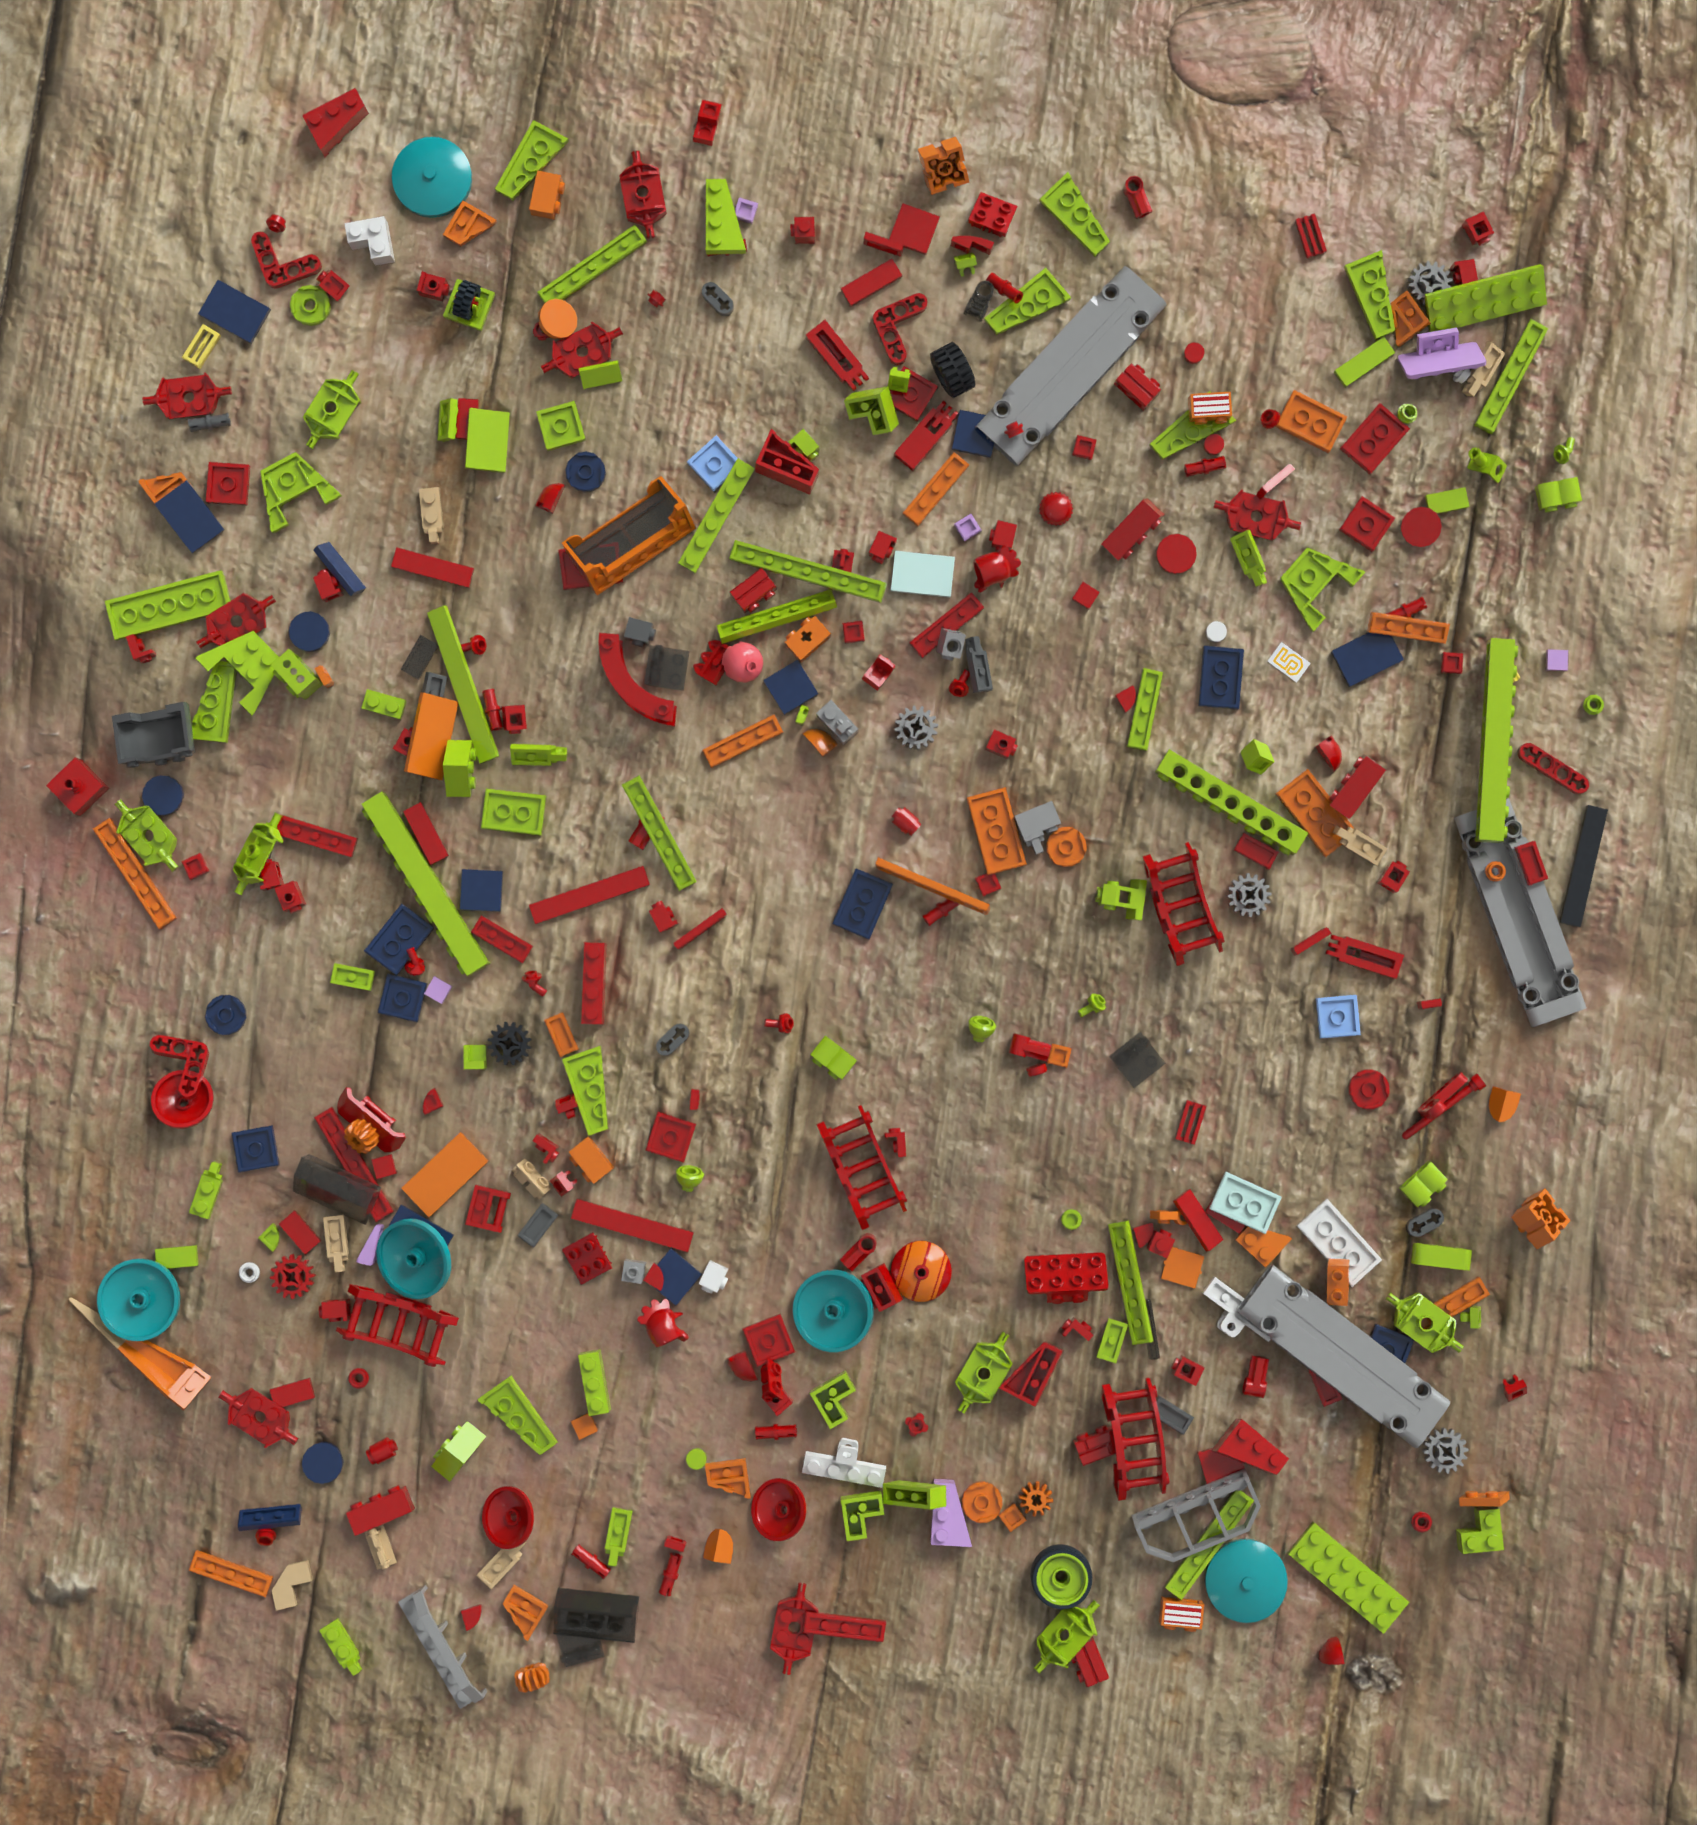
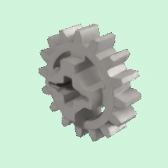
M1429 261L1425 263V267L1420 263L1417 269L1414 268L1411 272L1413 276L1408 278V281L1412 282L1407 286L1408 289H1413L1410 293L1411 296L1416 295L1415 301L1422 300L1423 306L1425 305L1424 294L1451 287L1448 284L1452 282V279L1447 278L1450 272L1443 271L1444 265L1440 268L1437 267L1438 263L1436 261L1433 266L1430 265ZM1424 272H1429L1427 275H1421V276H1419L1420 274H1422V273H1424Z
M913 706L912 711L905 708V715L899 713L901 721H895V724L899 725V727L894 730L895 732H900L897 739H903V746L908 743L909 749L916 745L917 750H920V745L922 744L925 748L928 747L927 741L933 743L934 739L931 736L938 733L933 730L938 727V724L933 723L936 717L929 716L930 710L926 713L923 712V706H921L920 710H916V707ZM916 715L915 719L911 721L906 720L909 716ZM923 717L927 719L930 727L925 726L922 721ZM919 719V727L922 730H918L915 736H913L914 732L911 726H915ZM903 728L908 730L910 738L905 736ZM927 735L923 740L916 741L917 737Z
M1247 873L1245 879L1240 875L1238 876V882L1236 880L1231 881L1234 887L1227 888V890L1231 891V894L1227 895L1226 898L1232 900L1228 905L1235 906L1233 912L1240 910V916H1244L1247 913L1249 918L1252 917L1253 912L1258 916L1260 915L1259 909L1265 911L1266 907L1264 904H1270L1271 902L1267 899L1271 893L1266 892V889L1270 886L1263 885L1264 878L1257 880V874L1251 878L1250 874ZM1252 882L1254 884L1251 887H1246L1242 883ZM1236 890L1240 898L1238 902L1236 900ZM1254 890L1251 895L1253 899L1245 900L1247 896L1245 892ZM1259 890L1262 892V899L1258 896ZM1246 904H1252L1253 906H1255V908L1246 909L1244 908V906H1246Z
M1443 1427L1441 1433L1435 1429L1434 1436H1427L1430 1440L1429 1442H1423L1427 1449L1422 1450V1452L1428 1454L1424 1459L1427 1462L1431 1461L1429 1465L1431 1468L1436 1467L1438 1472H1441L1444 1468V1471L1448 1474L1450 1468L1456 1472L1457 1465L1464 1466L1461 1460L1468 1458L1464 1455V1452L1469 1451V1449L1463 1447L1467 1443L1466 1440H1459L1462 1436L1460 1433L1454 1435V1430L1451 1428L1447 1433V1430ZM1443 1437H1450L1446 1441L1439 1440ZM1440 1445L1446 1447L1451 1456L1445 1454ZM1433 1446H1435V1453H1434V1455H1433V1452H1432ZM1445 1460H1451V1461H1452V1462L1447 1463V1464H1442Z

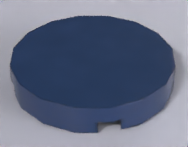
M587 451L575 454L568 461L565 470L566 478L570 485L581 492H592L598 489L606 476L605 465L596 454Z
M311 611L302 612L291 621L289 627V637L292 643L300 650L306 652L319 650L325 646L330 636V628L326 620L318 613Z
M163 775L150 779L143 788L142 793L144 805L149 806L156 815L162 816L176 812L182 805V799L184 798L183 789L179 782Z
M220 995L213 998L206 1008L205 1020L208 1027L221 1035H232L238 1032L244 1026L247 1018L243 1002L231 995Z
M320 1442L307 1449L303 1455L302 1468L308 1479L314 1483L324 1484L333 1481L339 1476L343 1469L344 1460L338 1447L332 1443Z

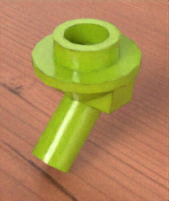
M1568 437L1565 446L1560 444L1554 448V458L1560 464H1566L1569 461V455L1572 453L1575 443L1574 438Z
M1093 993L1087 999L1089 1004L1077 1012L1081 1018L1092 1011L1100 1013L1106 1008L1105 999L1101 995Z

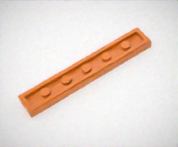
M108 818L93 828V831L157 928L162 929L177 919L125 838L121 834L116 833L117 826L113 820Z
M879 857L875 863L877 869L979 913L988 915L990 911V904Z

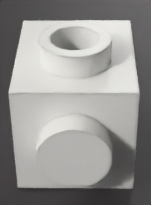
M710 1260L699 1282L702 1285L701 1289L711 1294L713 1291L718 1292L719 1288L723 1290L728 1280L725 1277L728 1268Z

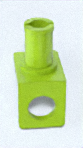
M1477 447L1472 448L1468 454L1471 460L1467 468L1472 471L1488 474L1496 483H1499L1507 465L1497 455L1481 452ZM1500 465V471L1496 475V468Z

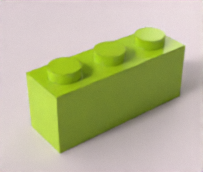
M601 1349L581 1352L578 1358L588 1414L593 1416L609 1413L611 1405Z
M902 1480L883 1483V1504L929 1510L946 1507V1485Z

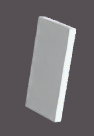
M1325 1199L1296 1225L1328 1261L1329 1258L1350 1260L1349 1285L1351 1287L1382 1261L1379 1255L1328 1199Z

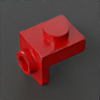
M879 654L872 666L863 675L862 680L878 691L896 666L891 660Z
M1074 1317L1071 1320L1068 1318L1061 1326L1063 1329L1061 1334L1064 1337L1073 1328L1088 1341L1094 1336L1090 1332L1092 1327L1084 1320L1080 1323Z

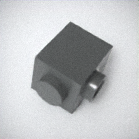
M629 617L624 638L632 641V645L643 647L644 644L649 645L650 641H654L656 629H653V623Z

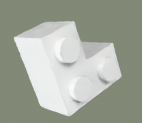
M384 216L344 223L347 241L352 250L369 247L371 259L375 266L395 262L389 226Z

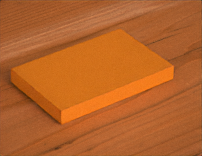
M1293 390L1280 416V421L1275 427L1329 454L1347 416Z

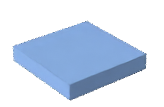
M716 435L687 461V464L715 492L723 485L737 457Z
M1357 995L1315 998L1319 1039L1361 1035Z

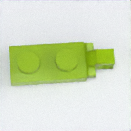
M1246 530L1230 538L1244 574L1249 579H1253L1256 587L1266 584L1267 580L1264 572H1266L1265 565L1251 531Z
M511 744L510 746L512 765L552 766V763H557V761H567L566 747L534 744Z
M211 1162L209 1170H204L189 1210L190 1214L210 1219L223 1182V1175L219 1174L222 1166L221 1163Z
M612 1507L605 1544V1553L610 1554L609 1566L616 1567L618 1557L624 1556L633 1510Z
M337 1618L321 1628L319 1631L339 1664L344 1669L348 1667L353 1676L361 1672L362 1668L358 1663L360 1659L359 1651L340 1620Z

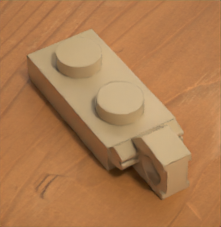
M1487 342L1482 350L1486 359V365L1477 369H1471V374L1467 378V383L1462 390V393L1467 397H1474L1477 391L1487 386L1505 355L1492 342Z
M440 488L419 489L424 534H429V542L431 544H439L438 533L443 532L442 528H444Z
M1336 825L1332 832L1342 838L1340 843L1344 847L1378 866L1388 849L1351 827L1345 830Z
M345 1215L323 1217L327 1258H329V1262H334L335 1272H344L345 1261L349 1260Z
M525 1543L514 1549L501 1548L476 1576L492 1589L520 1559L522 1553L519 1550Z

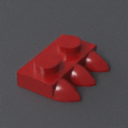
M712 640L708 642V645L713 652L701 653V658L705 664L697 663L693 667L694 671L701 678L716 686L725 672L722 658L729 646L724 643L722 644L721 641Z

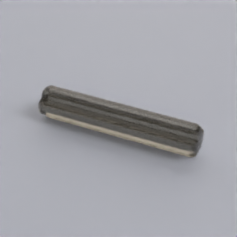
M1145 1299L1153 1336V1342L1146 1343L1148 1357L1150 1360L1160 1358L1152 1302L1150 1299Z

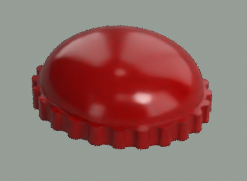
M1051 492L1040 501L1039 514L1043 521L1051 524V526L1065 524L1071 518V514H1073L1071 500L1065 494H1061V492Z

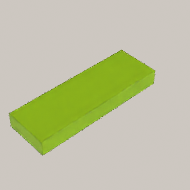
M1382 337L1337 368L1334 373L1346 388L1394 355L1395 351L1386 338Z

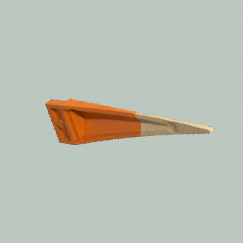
M69 1298V1301L167 1399L171 1400L183 1411L211 1380V1377L195 1364L148 1340L130 1341L118 1337L105 1326L99 1313L77 1300Z

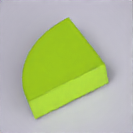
M801 706L795 721L796 724L804 725L809 707Z
M274 1223L258 1237L272 1252L276 1250L280 1240L279 1230Z

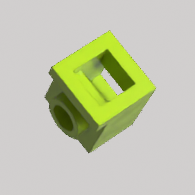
M804 428L788 441L792 448L795 446V451L801 453L810 462L819 456V445Z

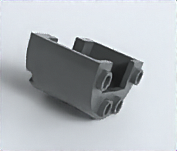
M179 702L165 705L166 709L142 714L129 712L112 716L118 764H126L127 768L138 767L139 764L155 763L156 766L168 764L167 761L169 760L182 762L185 761V757L193 756L195 746L189 704L187 702Z

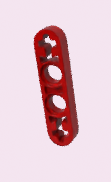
M1525 743L1518 748L1517 754L1519 759L1574 794H1582L1588 790L1589 781L1585 776L1532 743ZM1530 748L1531 754L1535 756L1539 753L1540 755L1536 759L1531 755L1525 757L1523 749ZM1541 758H1547L1550 761V766L1547 769L1540 766ZM1560 768L1565 769L1567 772V777L1564 780L1557 777V770ZM1572 775H1574L1572 780H1574L1575 782L1581 780V785L1583 786V788H1579L1577 790V785L1574 782L1571 781L1569 782V784H1567V782L1571 779Z

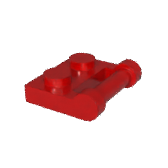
M476 1184L465 1225L502 1233L503 1226L501 1224L507 1200L510 1199L511 1193ZM497 1196L500 1197L494 1223L490 1224L488 1219L493 1198Z

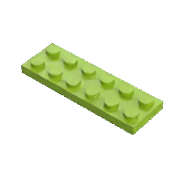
M1539 264L1424 294L1427 318L1431 322L1428 325L1429 332L1459 328L1547 305L1544 266Z
M222 570L106 600L105 605L114 640L118 641L132 634L137 636L204 618L231 600Z
M1314 1522L1310 1524L1288 1551V1555L1383 1634L1409 1604L1406 1598Z

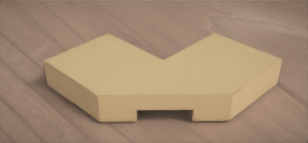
M309 1560L288 1564L272 1589L276 1611L297 1605L293 1585L313 1580Z

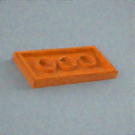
M420 692L404 772L443 780V761L447 741L451 740L458 701Z
M1308 769L1275 794L1300 827L1308 832V837L1324 857H1327L1342 845L1340 843L1342 838L1332 833L1336 825L1345 830L1348 827L1354 828L1344 815L1329 805L1330 800L1328 798L1330 796Z
M1006 787L967 797L987 875L1026 866Z
M460 1132L401 1189L430 1218L489 1161Z

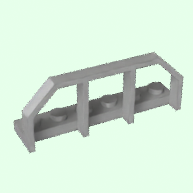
M1242 1469L1132 1515L1146 1553L1175 1562L1249 1532L1261 1505L1246 1470ZM1248 1486L1254 1503L1243 1525L1227 1531L1214 1499L1224 1498L1229 1493L1243 1490ZM1210 1502L1223 1533L1193 1545L1179 1514H1185L1192 1508L1204 1506ZM1175 1516L1189 1547L1169 1553L1149 1546L1141 1529H1148L1153 1524L1168 1521L1171 1517Z
M424 1585L399 1600L398 1603L458 1707L461 1709L471 1702L476 1703L480 1701L488 1691L486 1688L478 1691L469 1681L461 1667L467 1655L465 1652L458 1657L454 1655L442 1634L448 1622L444 1621L439 1625L436 1624L425 1600L424 1592L428 1588Z

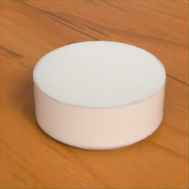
M1218 621L1210 623L1206 629V636L1212 642L1222 641L1227 634L1225 625Z

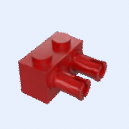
M885 1263L861 1275L862 1279L860 1281L871 1295L874 1310L878 1308L879 1312L903 1300Z

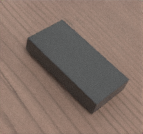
M542 1203L517 1236L534 1248L559 1215Z
M1158 1395L1156 1402L1160 1421L1184 1435L1194 1417Z

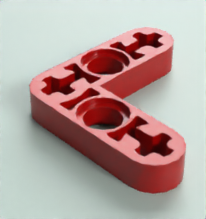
M256 232L251 238V243L265 281L271 288L277 289L318 274L322 269L320 259L313 254L280 265L272 242L266 233ZM261 237H262L263 240H265V241H263V244H264V246H265V248H266V250H264V251L262 250V247H261V246L259 245V243H258V242H259V238H261ZM267 255L273 257V262L270 265L263 264V258ZM313 260L314 263H316L314 264V269H311V267L309 266V261ZM300 264H303V266L305 267L304 269L306 270V272L303 273V269H302V267L300 266ZM295 266L299 269V272L296 276L292 277L288 274V271L291 267ZM284 270V274H285V276L287 277V279H284V277L282 276L283 274L281 273V271ZM276 274V276L278 277V282L274 283L271 280L273 279L272 275Z
M921 293L913 294L880 308L873 314V324L890 362L894 365L903 364L907 357L906 349L895 324L926 310L928 301L926 296ZM916 299L923 301L922 307L919 308L918 305L911 307L912 312H909L907 302L911 306L915 304ZM896 307H904L906 313L903 316L896 315L894 312ZM891 310L892 317L894 318L893 320H891V316H889L885 319V323H882L881 321L877 322V320L879 319V315L886 317L889 315L888 311ZM887 332H892L896 338L892 342H887L884 339V335ZM895 345L898 353H903L899 360L897 357H892L894 356L893 346Z
M164 1035L154 1036L150 1041V1047L154 1054L186 1060L179 1084L181 1096L186 1100H192L197 1097L209 1058L207 1046L202 1042ZM160 1041H162L164 1046H160V1048L157 1049L155 1044H159ZM179 1044L185 1046V1050L182 1053L174 1052L175 1046ZM202 1049L204 1053H200L199 1062H197L196 1052ZM191 1067H199L200 1071L197 1075L192 1076L188 1073ZM189 1080H191V1087L193 1091H189V1093L186 1094L184 1089L189 1088Z
M1462 1072L1457 1073L1427 1099L1417 1111L1424 1118L1434 1119L1447 1108L1443 1103L1468 1081L1466 1076Z

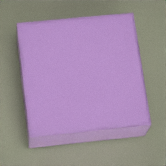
M739 198L735 208L737 220L752 224L758 203Z
M972 514L954 524L964 542L982 531Z
M1546 650V670L1567 671L1568 650Z
M434 976L424 994L443 1004L453 986Z

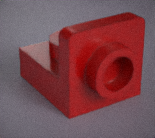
M323 270L316 279L318 281L316 286L325 291L335 301H339L350 287L332 270H327L326 272Z
M134 634L126 636L135 661L143 664L152 661V657L157 656L156 652L152 649L143 652L145 646L141 638Z
M900 1128L888 1129V1133H884L885 1137H897V1140L893 1141L894 1153H898V1157H906L905 1131L901 1132Z
M540 1133L536 1134L532 1140L536 1143L535 1147L544 1153L546 1151L549 1152L543 1163H553L559 1155V1152H557L559 1146Z

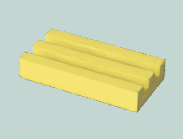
M202 324L182 358L201 369L221 335ZM207 331V332H208L207 335L205 336L204 340H203V341L201 342V344L199 345V347H198L197 351L195 352V354L193 355L192 359L189 358L190 355L192 354V352L194 351L195 347H196L197 344L199 343L200 339L202 338V336L204 335V333Z

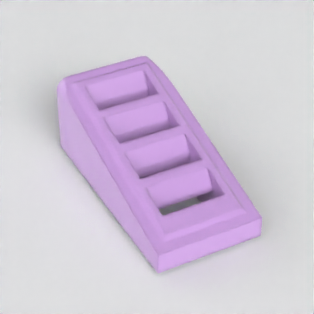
M377 1224L374 1227L357 1258V1263L370 1266L376 1264L377 1244L383 1233L384 1224Z

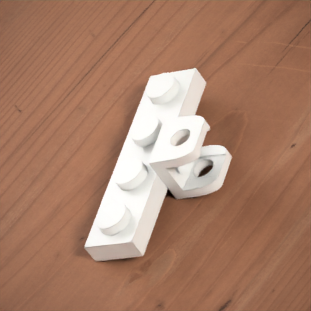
M1213 1276L1202 1293L1226 1310L1219 1318L1217 1328L1228 1336L1235 1337L1246 1325L1269 1342L1270 1337L1259 1330L1237 1312L1244 1298ZM1266 1318L1263 1322L1265 1329L1271 1325L1270 1318Z
M842 1438L839 1441L836 1456L806 1451L802 1473L882 1488L886 1466L858 1461V1442Z

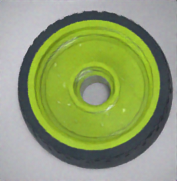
M1063 1544L1049 1546L1036 1556L1032 1564L1030 1578L1033 1590L1043 1603L1052 1608H1073L1080 1604L1090 1592L1092 1586L1090 1564L1086 1557L1074 1547ZM1057 1572H1066V1577L1063 1580L1056 1579Z

